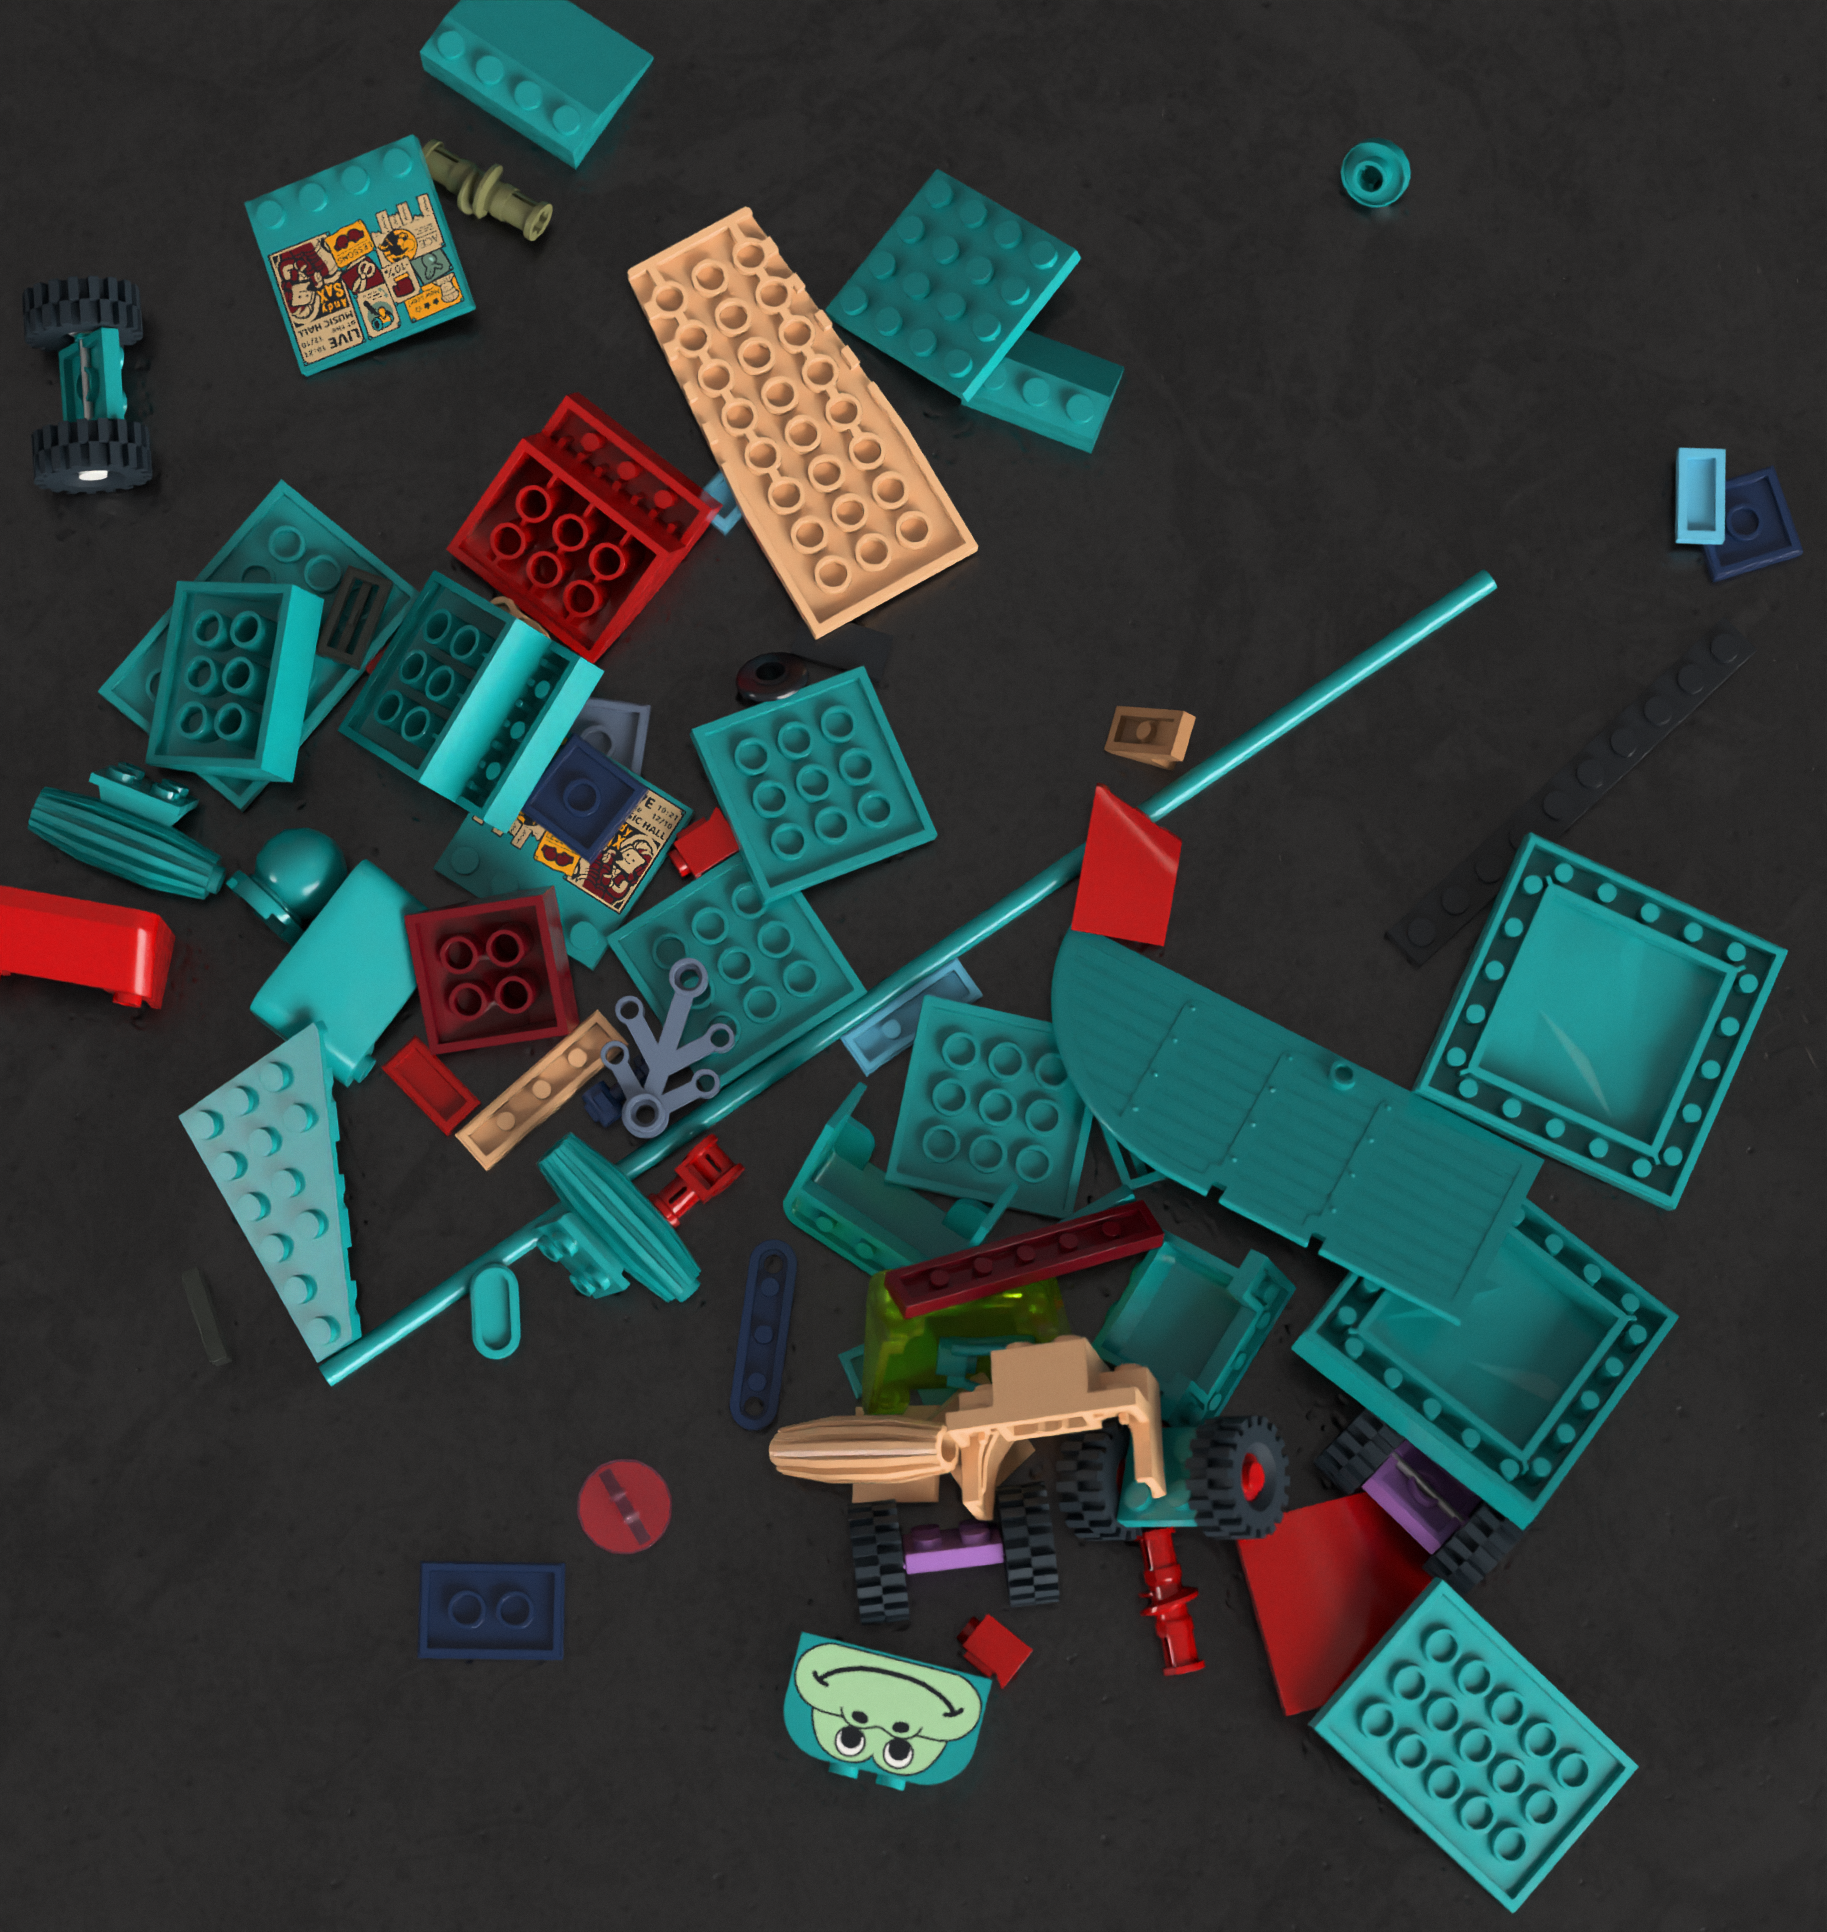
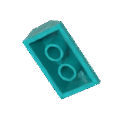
M1025 330L971 400L967 403L961 399V404L1091 453L1125 367Z

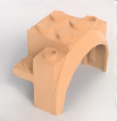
M1063 1335L1055 1338L1052 1343L1034 1345L1029 1342H1015L1009 1344L1006 1349L991 1351L992 1384L979 1385L975 1387L974 1391L959 1393V1411L946 1413V1431L961 1447L963 1504L979 1521L994 1520L998 1472L1006 1453L1016 1440L1102 1428V1419L1119 1417L1120 1423L1122 1425L1129 1424L1134 1444L1136 1481L1146 1482L1151 1488L1153 1498L1166 1495L1159 1382L1147 1366L1123 1364L1117 1366L1114 1371H1110L1086 1338L1075 1335Z

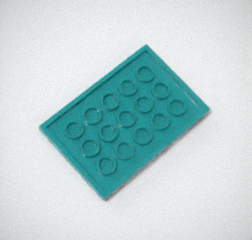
M281 479L194 581L294 584L323 598L324 604L317 643L348 565L391 580L394 584L360 671L351 668L347 664H339L328 657L323 658L315 654L300 747L364 673L367 665L379 651L393 639L420 592ZM355 580L329 647L337 649L363 581ZM373 586L348 648V654L353 655L379 587ZM173 605L98 690V693L149 736ZM194 772L242 813L270 782Z
M1435 1577L1308 1723L1503 1907L1513 1914L1639 1767L1448 1584L1438 1577Z

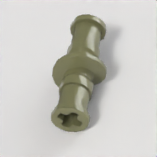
M438 139L430 140L422 149L431 178L444 185L449 192L458 196L457 205L463 213H474L479 219L490 212L491 216L496 219L506 221L522 230L523 236L530 241H534L547 227L552 215V205L546 201L539 203L521 193L520 189L514 185L500 181L503 174V167L500 164L495 163L485 172L467 158H460L446 150L443 142Z

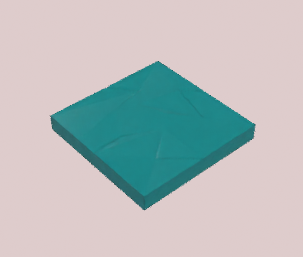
M1529 832L1524 835L1411 1092L1667 1211L1675 1210L1788 950Z
M1525 1198L1460 1326L1350 1271L1290 1349L1396 1432L1406 1437L1414 1446L1523 1530L1540 1512L1680 1316L1529 1199Z

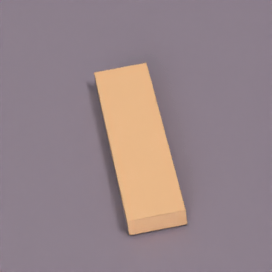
M597 1009L455 1134L456 1138L488 1172L606 1068L601 1060V1050L606 1043L620 1041L627 1048L630 1047L629 1044ZM612 1048L607 1054L608 1062H613L624 1051L621 1048Z

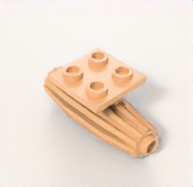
M939 1405L856 1407L855 1415L830 1416L782 1427L770 1442L769 1456L772 1463L777 1466L778 1472H781L783 1475L832 1484H853L852 1503L858 1504L895 1499L896 1503H939L940 1474L955 1470V1465H958L960 1460L961 1447L946 1431V1423L926 1420L940 1407Z

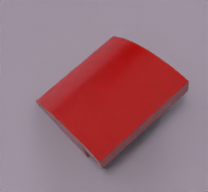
M575 392L565 396L540 433L521 439L446 550L505 597L513 600L514 604L580 656L593 664L623 633L667 581L723 507V504L579 392Z
M1367 1492L1283 1513L1284 1517L1281 1523H1274L1276 1530L1272 1534H1266V1538L1235 1539L1284 1717L1324 1706L1433 1580L1421 1568L1431 1554Z

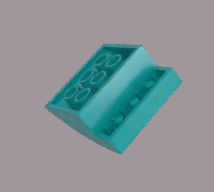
M434 570L337 731L414 780L507 834L604 671L508 612Z

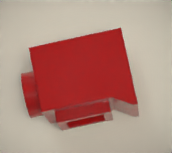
M717 806L708 821L702 817L676 834L675 849L669 852L668 856L682 877L690 873L692 878L696 880L738 853L739 847L729 823Z
M989 1614L982 1621L973 1616L956 1637L963 1644L962 1648L967 1651L963 1658L988 1678L994 1673L1001 1689L1004 1688L1033 1651V1649Z

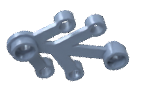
M684 958L677 961L670 970L669 981L675 993L659 1043H657L644 1018V1005L637 997L624 996L616 1004L615 1013L621 1023L627 1025L650 1069L644 1089L629 1065L631 1055L625 1044L620 1041H610L601 1050L603 1064L613 1071L627 1098L622 1108L624 1126L631 1134L639 1138L648 1139L658 1136L667 1127L671 1112L699 1097L703 1099L713 1098L719 1093L721 1088L720 1078L713 1070L700 1069L693 1075L691 1082L663 1094L668 1076L714 1052L718 1054L727 1053L735 1044V1035L732 1029L726 1024L718 1023L712 1025L702 1037L677 1049L693 998L701 995L706 990L709 981L708 973L703 964L693 958ZM689 971L697 973L699 977L698 983L692 988H686L681 984L682 976ZM631 1002L637 1004L639 1012L635 1018L626 1019L622 1016V1008L625 1004ZM719 1030H724L729 1034L728 1043L722 1047H717L712 1043L713 1034ZM612 1048H621L624 1051V1058L618 1064H611L607 1060V1054ZM705 1075L713 1077L715 1081L713 1089L708 1092H702L697 1087L698 1080ZM651 1107L654 1109L655 1117L650 1123L644 1124L639 1122L638 1112L641 1108Z

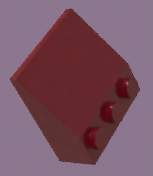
M554 885L506 892L410 913L404 916L431 1055L569 1035L580 1024Z

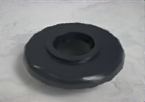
M771 652L747 661L739 669L735 684L737 691L747 699L772 702L787 698L798 692L806 684L809 671L806 663L798 656L786 652Z

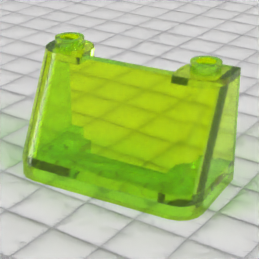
M895 1269L882 1270L874 1274L869 1281L866 1301L861 1401L864 1415H903L909 1406V1390L956 1388L946 1386L947 1376L935 1374L940 1336L970 1338L1033 1335L1035 1337L1033 1344L1038 1345L1052 1343L1059 1336L1072 1335L1056 1278H1049L904 1320L883 1285L886 1272ZM977 1356L975 1374L966 1373L965 1378L970 1379L972 1376L984 1372L992 1383L991 1356Z

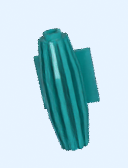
M119 761L118 766L112 764L91 773L88 782L99 785L100 798L45 786L37 797L28 821V830L79 861L147 888L205 900L209 892L217 895L222 887L227 873V868L221 866L222 856L173 827L188 811L195 809L199 802L198 798L188 795L190 788L186 785L170 779H163L160 784L145 778L146 771L143 768L128 762Z
M571 1131L557 1140L539 1158L538 1162H536L537 1167L568 1213L537 1223L531 1229V1232L539 1239L536 1244L541 1252L554 1262L560 1261L571 1273L569 1279L577 1290L585 1296L590 1297L592 1295L595 1299L624 1291L630 1283L622 1276L623 1270L667 1303L675 1298L682 1303L701 1285L697 1280L701 1272L700 1267L670 1222L616 1165Z

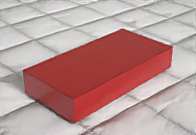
M416 1034L381 1067L447 1137L482 1105L436 1055H431L430 1049Z

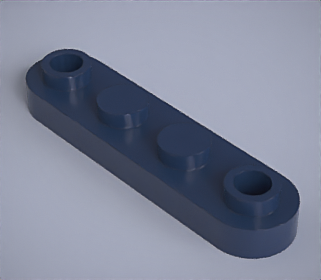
M777 1239L761 1242L754 1248L750 1256L730 1399L732 1417L739 1426L751 1431L768 1427L776 1418L797 1273V1257L791 1246ZM775 1256L782 1260L783 1267L778 1273H769L765 1269L764 1264L769 1257ZM758 1398L763 1402L764 1407L759 1415L752 1416L746 1412L745 1404L749 1399Z

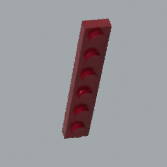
M1142 1199L886 1272L883 1285L903 1319L906 1320L1161 1247L1165 1233Z

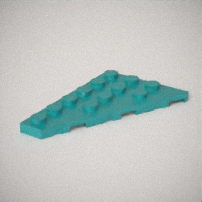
M323 1020L313 1022L178 1116L317 1363L328 1360L362 1337L360 1316L355 1307L357 1297L356 1280H351L347 1248L352 1247L348 1208L344 1203V1174H339L336 1141H340L336 1101L332 1096L333 1072L332 1067L327 1068L324 1034L328 1033V1028Z

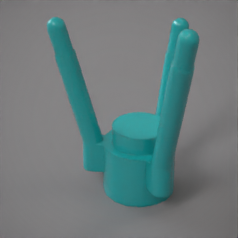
M1033 1335L970 1338L940 1336L935 1374L947 1376V1387L974 1391L975 1387L982 1384L965 1378V1374H975L977 1356H991V1351L1006 1349L1009 1344L1015 1342H1029L1033 1344L1035 1337Z

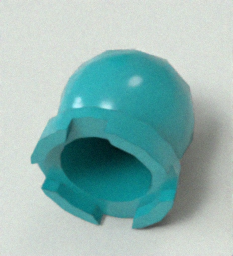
M311 828L284 829L265 842L256 856L254 874L250 873L247 876L238 869L225 884L238 898L242 897L255 909L253 913L268 928L293 948L304 934V931L300 928L303 924L302 920L315 919L347 878L345 855L334 839L318 830Z

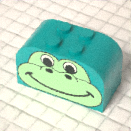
M802 1632L784 1702L785 1725L793 1741L805 1753L814 1758L830 1762L828 1772L857 1779L859 1770L877 1774L875 1784L903 1791L906 1781L920 1785L939 1784L959 1774L972 1758L992 1680Z

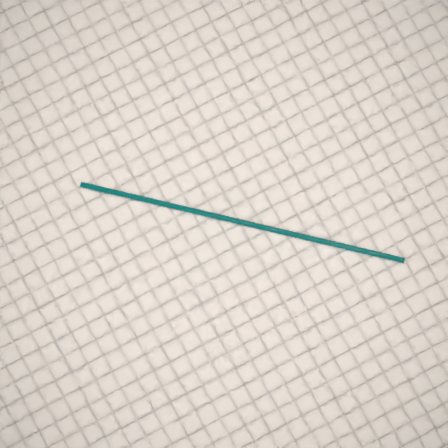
M1485 569L1481 570L1139 804L1137 808L1149 815L1151 821L1155 823L1497 588L1495 581ZM1086 841L869 989L866 995L768 1058L720 1091L715 1097L710 1098L666 1128L661 1134L653 1137L614 1165L630 1181L634 1180L840 1039V1036L955 957L958 958L1075 878L1081 872ZM558 1202L321 1364L318 1368L332 1387L469 1293L470 1278L479 1266L489 1262H498L508 1266L537 1246L536 1242L539 1239L531 1232V1229L537 1223L567 1214L568 1211L562 1202Z

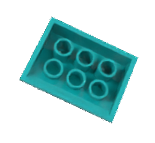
M460 0L444 17L419 52L424 71L574 169H577L654 59L651 54L568 0Z
M177 581L145 764L253 781L293 783L324 599L294 584Z

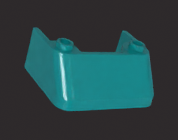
M859 1081L826 1123L784 1198L783 1209L787 1218L795 1226L883 1284L885 1274L888 1271L983 1245L999 1222L1019 1186L1011 1181L992 1209L975 1199L962 1198L957 1200L947 1213L907 1186L884 1182L886 1172L869 1162L875 1151V1139L867 1127L851 1117L867 1088L865 1084Z

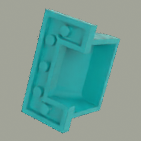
M1162 1229L1165 1233L1162 1246L1150 1249L1144 1260L1139 1261L1135 1265L1130 1275V1283L1120 1299L1115 1301L1108 1309L1105 1316V1324L1091 1346L1103 1362L1113 1369L1123 1364L1147 1366L1159 1382L1161 1422L1166 1427H1198L1199 1425H1205L1204 1420L1207 1418L1220 1416L1297 1287L1267 1256L1253 1249L1249 1251L1238 1269Z

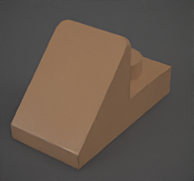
M1117 706L1104 750L1159 768L1173 770L1177 761L1183 762L1196 717L1180 710Z

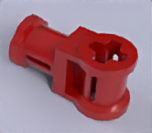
M714 1133L708 1135L685 1156L682 1163L674 1169L677 1176L657 1194L651 1192L646 1197L670 1222L673 1228L680 1225L679 1218L699 1200L704 1205L712 1197L724 1191L745 1170L741 1163L735 1164L718 1146V1137ZM706 1158H710L721 1172H718Z

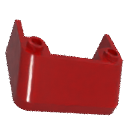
M0 885V978L1 975L9 976L11 973L97 987L114 994L112 1002L116 1004L141 1007L143 1000L151 1008L161 1009L176 936L159 915L133 908Z

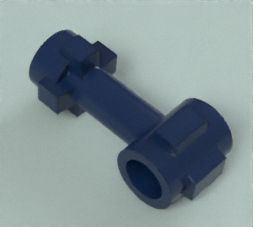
M639 1054L633 1059L637 1066L633 1072L643 1087L650 1069L642 1054ZM604 1080L591 1087L581 1096L582 1100L586 1103L584 1106L585 1110L595 1123L599 1121L604 1128L622 1116L623 1105L621 1103L627 1099L618 1082L609 1088Z

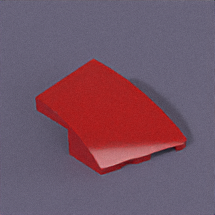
M1103 783L1096 784L1071 930L1164 946L1182 839L1167 828L1156 825L1151 821L1149 815L1139 808H1133L1111 793L1110 788Z

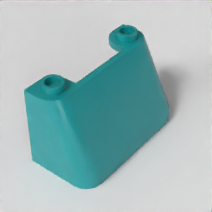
M368 859L362 860L345 879L259 990L250 1005V1011L259 1022L285 1041L313 1022L323 1020L328 1028V1033L324 1034L327 1068L332 1067L333 1077L347 1088L353 1080L360 1083L376 1063V1060L371 1057L374 1051L373 1044L418 987L404 916L430 908Z

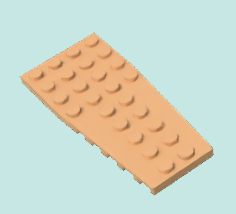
M744 207L628 270V281L746 524L815 640L977 551L978 545L907 426L874 381L871 382L859 366L860 361L850 347L848 345L845 346L832 328L830 319L822 309H818L806 292L805 285L797 273L793 274L780 256L779 248L770 236L767 237L752 217V211L749 207Z

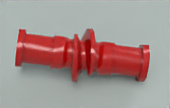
M1175 1527L1148 1528L1146 1532L1142 1533V1536H1136L1137 1539L1133 1540L1139 1542L1145 1569L1143 1570L1144 1580L1149 1587L1148 1591H1143L1138 1595L1139 1598L1152 1600V1604L1142 1609L1140 1615L1155 1616V1630L1157 1637L1161 1641L1166 1664L1162 1668L1163 1676L1178 1675L1202 1669L1205 1667L1204 1659H1199L1193 1634L1195 1629L1193 1618L1189 1614L1187 1602L1197 1597L1199 1592L1197 1587L1182 1584L1181 1564L1177 1562L1171 1534L1176 1532Z

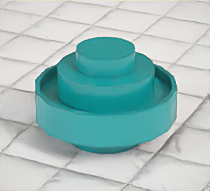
M1376 137L1364 139L1348 152L1343 159L1341 175L1343 185L1350 196L1360 204L1374 208L1385 207L1396 201L1409 185L1411 170L1409 160L1400 147L1392 141Z

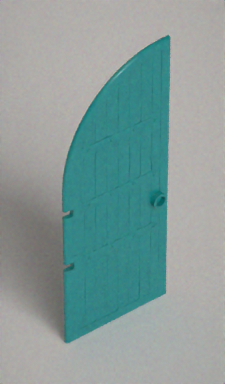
M1070 925L1064 936L1055 962L1051 987V1014L1057 1046L1063 1064L1077 1092L1097 1120L1117 1141L1158 1172L1204 1196L1207 1195L1212 1185L1223 1190L1224 1193L1219 1198V1204L1303 1247L1308 1245L1311 1236L1323 1241L1324 1243L1318 1253L1319 1255L1457 1326L1461 1325L1545 1161L1543 1158L1103 935L1071 930Z

